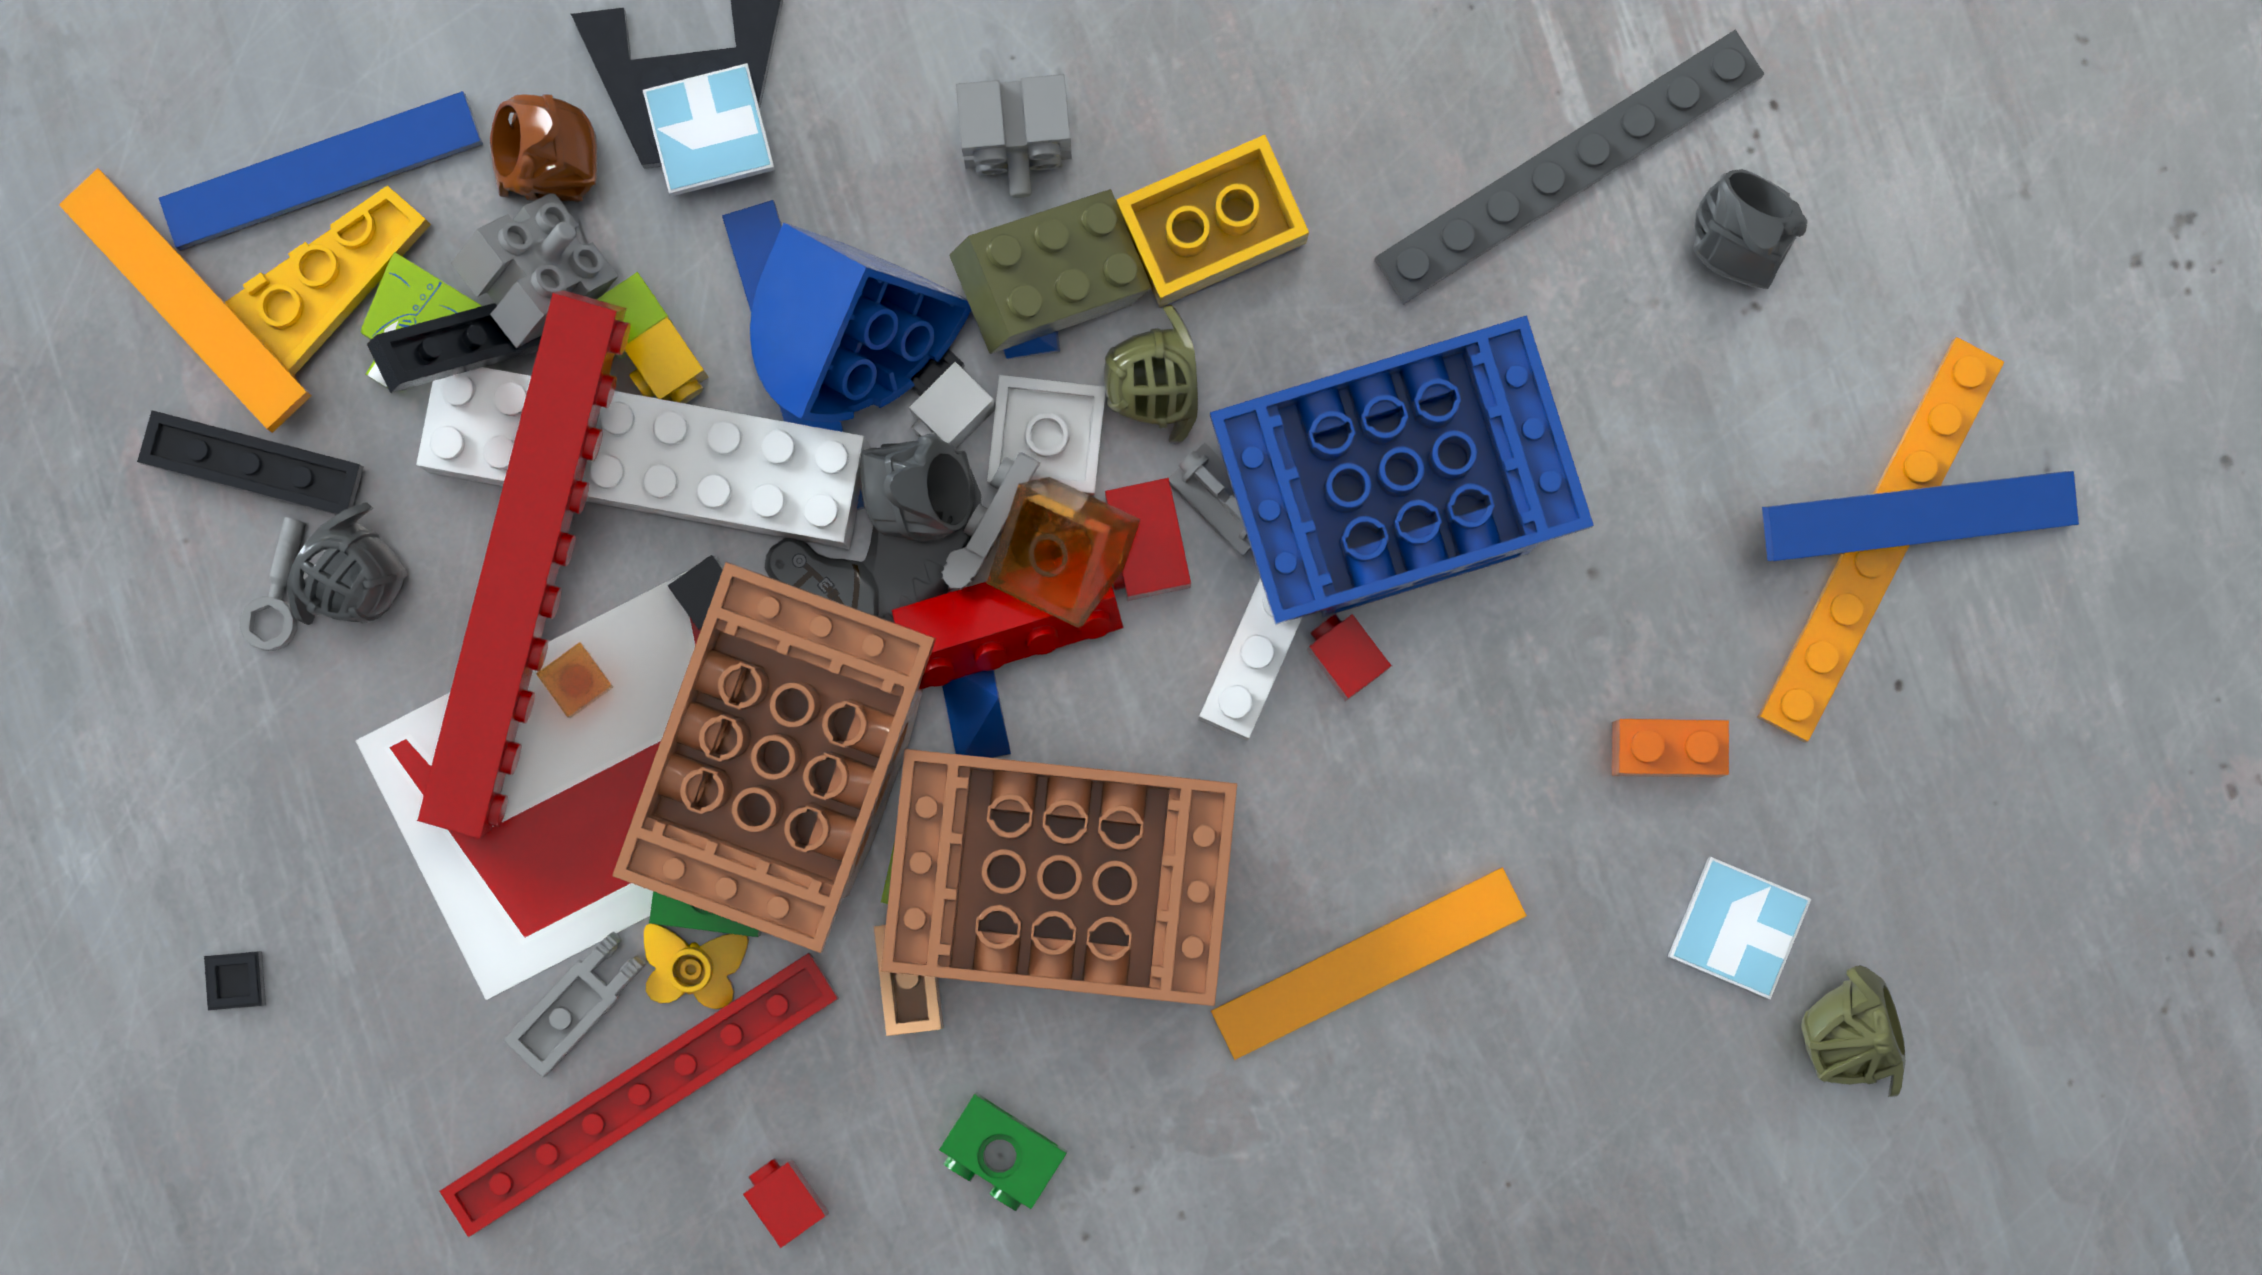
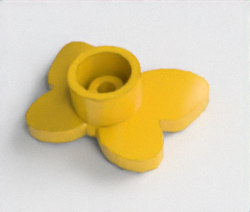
M647 924L644 928L645 955L649 964L656 969L650 974L646 982V993L651 1000L658 1003H670L685 993L693 994L698 1002L705 1007L712 1009L724 1008L733 1000L735 993L728 975L735 973L740 968L748 948V936L725 934L701 946L696 942H692L689 945L672 930L658 924Z

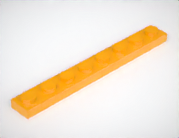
M1958 337L1952 340L1873 494L1941 486L2004 361ZM1910 545L1841 554L1757 718L1804 743L1809 741Z

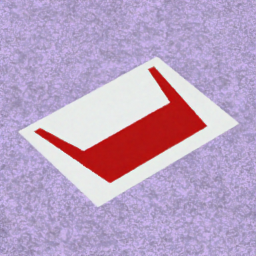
M686 572L549 641L543 666L540 671L533 670L528 690L535 692L530 717L526 724L519 722L514 742L522 745L518 765L513 775L506 774L501 794L508 796L504 818L499 827L492 826V830L481 839L417 821L450 692L356 740L486 1000L601 942L613 931L618 933L650 916L653 891L612 875L701 632L668 587L669 584Z

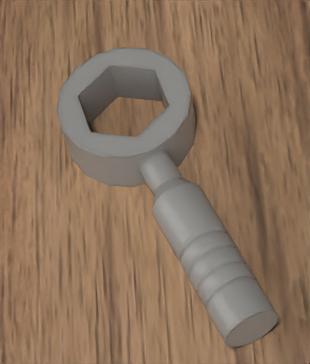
M284 518L270 572L272 585L269 597L262 596L252 600L245 606L240 616V630L244 639L258 649L264 651L282 649L293 640L297 632V619L293 616L290 606L282 601V596L288 582L291 567L298 554L305 522ZM273 607L284 615L282 633L265 641L253 632L255 615L258 612Z

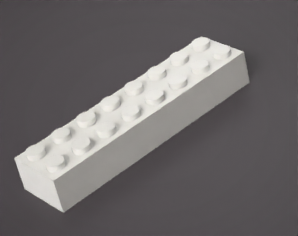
M481 367L433 381L416 465L432 474L503 486L531 376ZM618 391L614 392L609 408L601 407L596 428L603 430L601 446L595 461L587 460L582 481L589 482L586 502L850 549L857 504L862 487L861 451L869 449L870 445L864 436Z

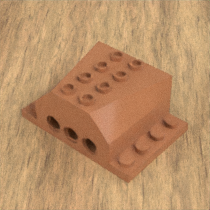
M725 562L612 876L813 951L823 952L840 903L843 898L850 894L874 841L904 758V750L907 749L911 739L923 689H920L919 686L937 638Z
M905 749L881 972L1215 1006L1237 783Z

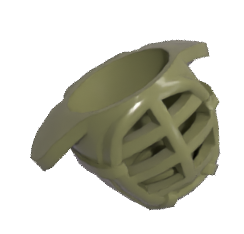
M1172 305L1163 307L1173 329L1160 330L1159 328H1154L1149 332L1133 335L1115 347H1111L1105 356L1104 384L1108 397L1107 405L1114 412L1142 423L1159 425L1160 429L1167 428V424L1175 423L1168 440L1169 442L1180 443L1188 436L1197 418V371L1191 335L1178 311Z
M1861 965L1852 967L1846 971L1850 980L1843 981V985L1827 993L1811 1009L1805 1012L1801 1021L1806 1050L1816 1069L1817 1077L1824 1083L1828 1081L1849 1085L1859 1083L1873 1084L1877 1080L1891 1076L1888 1097L1898 1096L1902 1088L1906 1060L1904 1037L1894 1001L1885 981L1867 967Z

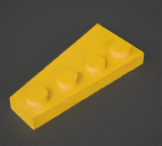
M387 185L330 224L331 229L310 244L304 242L289 252L288 259L265 275L260 272L244 283V289L225 301V303L289 372L295 376L382 280L394 252L403 256L431 224Z

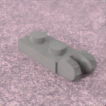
M1019 452L1015 461L1008 457L1004 458L990 483L991 486L998 489L995 497L988 508L978 504L963 531L971 536L969 543L964 548L951 551L946 560L947 564L943 566L944 570L941 571L943 577L941 579H944L949 588H960L962 590L965 586L968 587L970 582L974 581L973 577L979 573L1041 462L1023 452Z
M614 931L604 938L583 961L578 960L503 1039L542 1078L547 1076L620 998L617 994L633 980L646 964L639 955L630 958L608 984L593 972L618 949L622 939Z

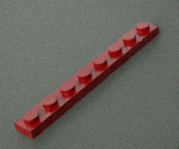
M807 953L439 1192L466 1235L470 1237L835 1002L839 997L811 953Z

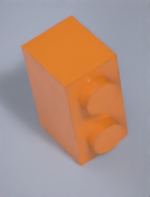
M1618 719L1612 722V776L1723 777L1729 775V720Z

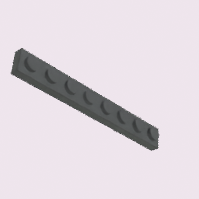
M1735 29L1380 253L1374 260L1404 305L1760 80L1764 72Z

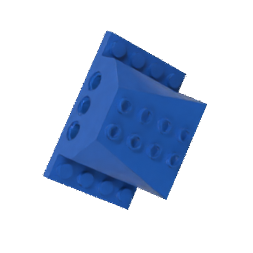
M1527 315L1210 412L1211 422L1275 625L1320 611L1322 617L1330 616L1528 555L1540 543L1594 526Z

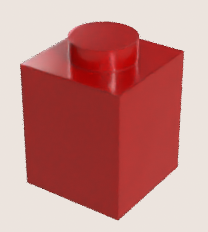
M1334 614L1310 632L1315 642L1307 648V651L1345 702L1392 666L1353 614L1343 621Z
M774 1158L748 1177L754 1186L743 1193V1195L780 1248L829 1214V1211L793 1160L780 1166Z

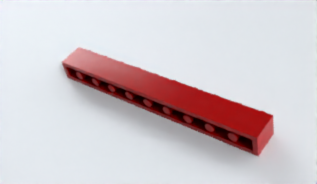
M564 290L552 293L417 820L419 822L481 839L492 830V826L499 827L502 823L508 804V796L501 794L506 774H514L522 748L521 744L514 742L519 722L527 723L535 699V692L528 690L533 670H541L548 650L549 641L541 638L546 618L554 619L561 600L562 588L555 586L560 565L568 566L575 546L576 536L569 534L574 513H582L589 492V482L582 481L587 460L595 461L602 442L603 430L596 428L601 407L609 408L616 388L617 377L610 375L614 355L623 354L630 334V323L623 322L627 308Z

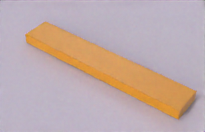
M99 168L59 204L267 430L273 433L312 396Z
M1502 867L1211 1010V1013L1234 1060L1527 915Z

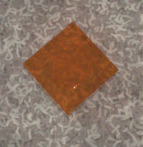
M581 642L536 673L562 711L570 719L614 687Z

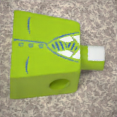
M394 252L364 320L361 334L371 340L377 334L474 309L482 305ZM373 361L365 375L388 388L375 361Z

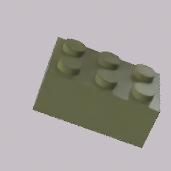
M1111 189L969 235L949 254L990 354L1129 307L1152 288Z

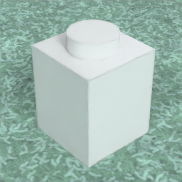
M954 362L909 407L912 416L917 420L911 428L919 437L931 433L936 434L941 441L953 445L954 449H956L995 410L994 399Z

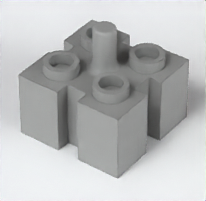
M1065 74L1021 78V81L1000 83L999 80L956 84L961 148L966 169L976 168V174L996 175L1008 171L1011 197L1024 198L1032 194L1030 169H1056L1062 166L1061 160L1072 159Z
M547 194L523 206L513 220L507 214L478 228L451 262L476 297L487 292L494 303H496L497 306L490 315L516 349L542 335L552 293L564 290L592 299H598L618 278L617 273L593 242L588 245H581L575 236L579 224L556 194Z

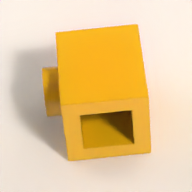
M668 317L626 345L625 352L637 368L629 376L643 396L652 398L656 395L658 399L686 404L703 391L704 388L700 383L709 378V376Z

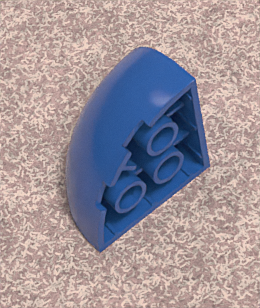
M783 222L761 274L753 300L750 342L754 365L759 379L771 398L798 418L814 422L850 420L854 418V412L873 404L882 408L911 389L914 383L910 379L930 359L938 362L954 342L971 312V307L966 298L916 273L845 243Z

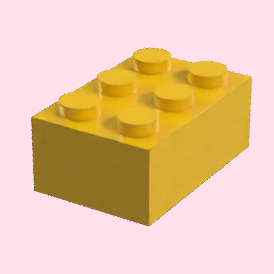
M1262 135L1116 199L1159 308L1307 243L1309 236L1308 228L1266 135Z

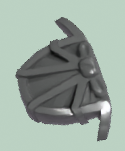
M1743 169L1732 170L1721 175L1720 181L1708 190L1698 206L1694 223L1696 235L1694 252L1703 264L1716 274L1752 287L1769 289L1796 237H1801L1806 232L1808 221L1803 215L1799 204L1789 197L1790 193L1750 171Z
M932 433L920 436L918 441L882 444L881 448H869L861 451L860 466L864 507L869 520L880 534L918 542H930L947 537L966 523L973 506L975 486L965 451H955L953 445L941 441L936 434Z
M367 502L348 508L322 524L308 539L295 558L288 576L287 591L292 614L298 621L310 625L313 623L315 615H324L336 620L368 623L380 618L390 609L392 602L401 589L404 578L407 577V570L404 569V566L392 549L380 539L379 534L356 523L357 520L374 509ZM326 550L315 565L309 562L315 554ZM304 572L308 574V577L305 579L303 578Z

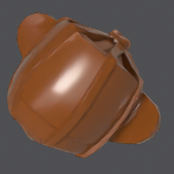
M543 94L542 96L515 95L499 105L490 133L492 165L499 196L509 198V191L524 195L527 200L535 201L547 194H556L560 201H574L577 203L583 201V196L593 185H596L597 141L592 123L582 109L561 99L553 98L549 94ZM510 113H514L512 124L508 120Z

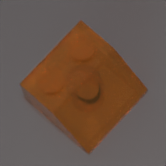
M1051 477L1019 483L986 584L1075 627H1081L1124 570L1140 519Z

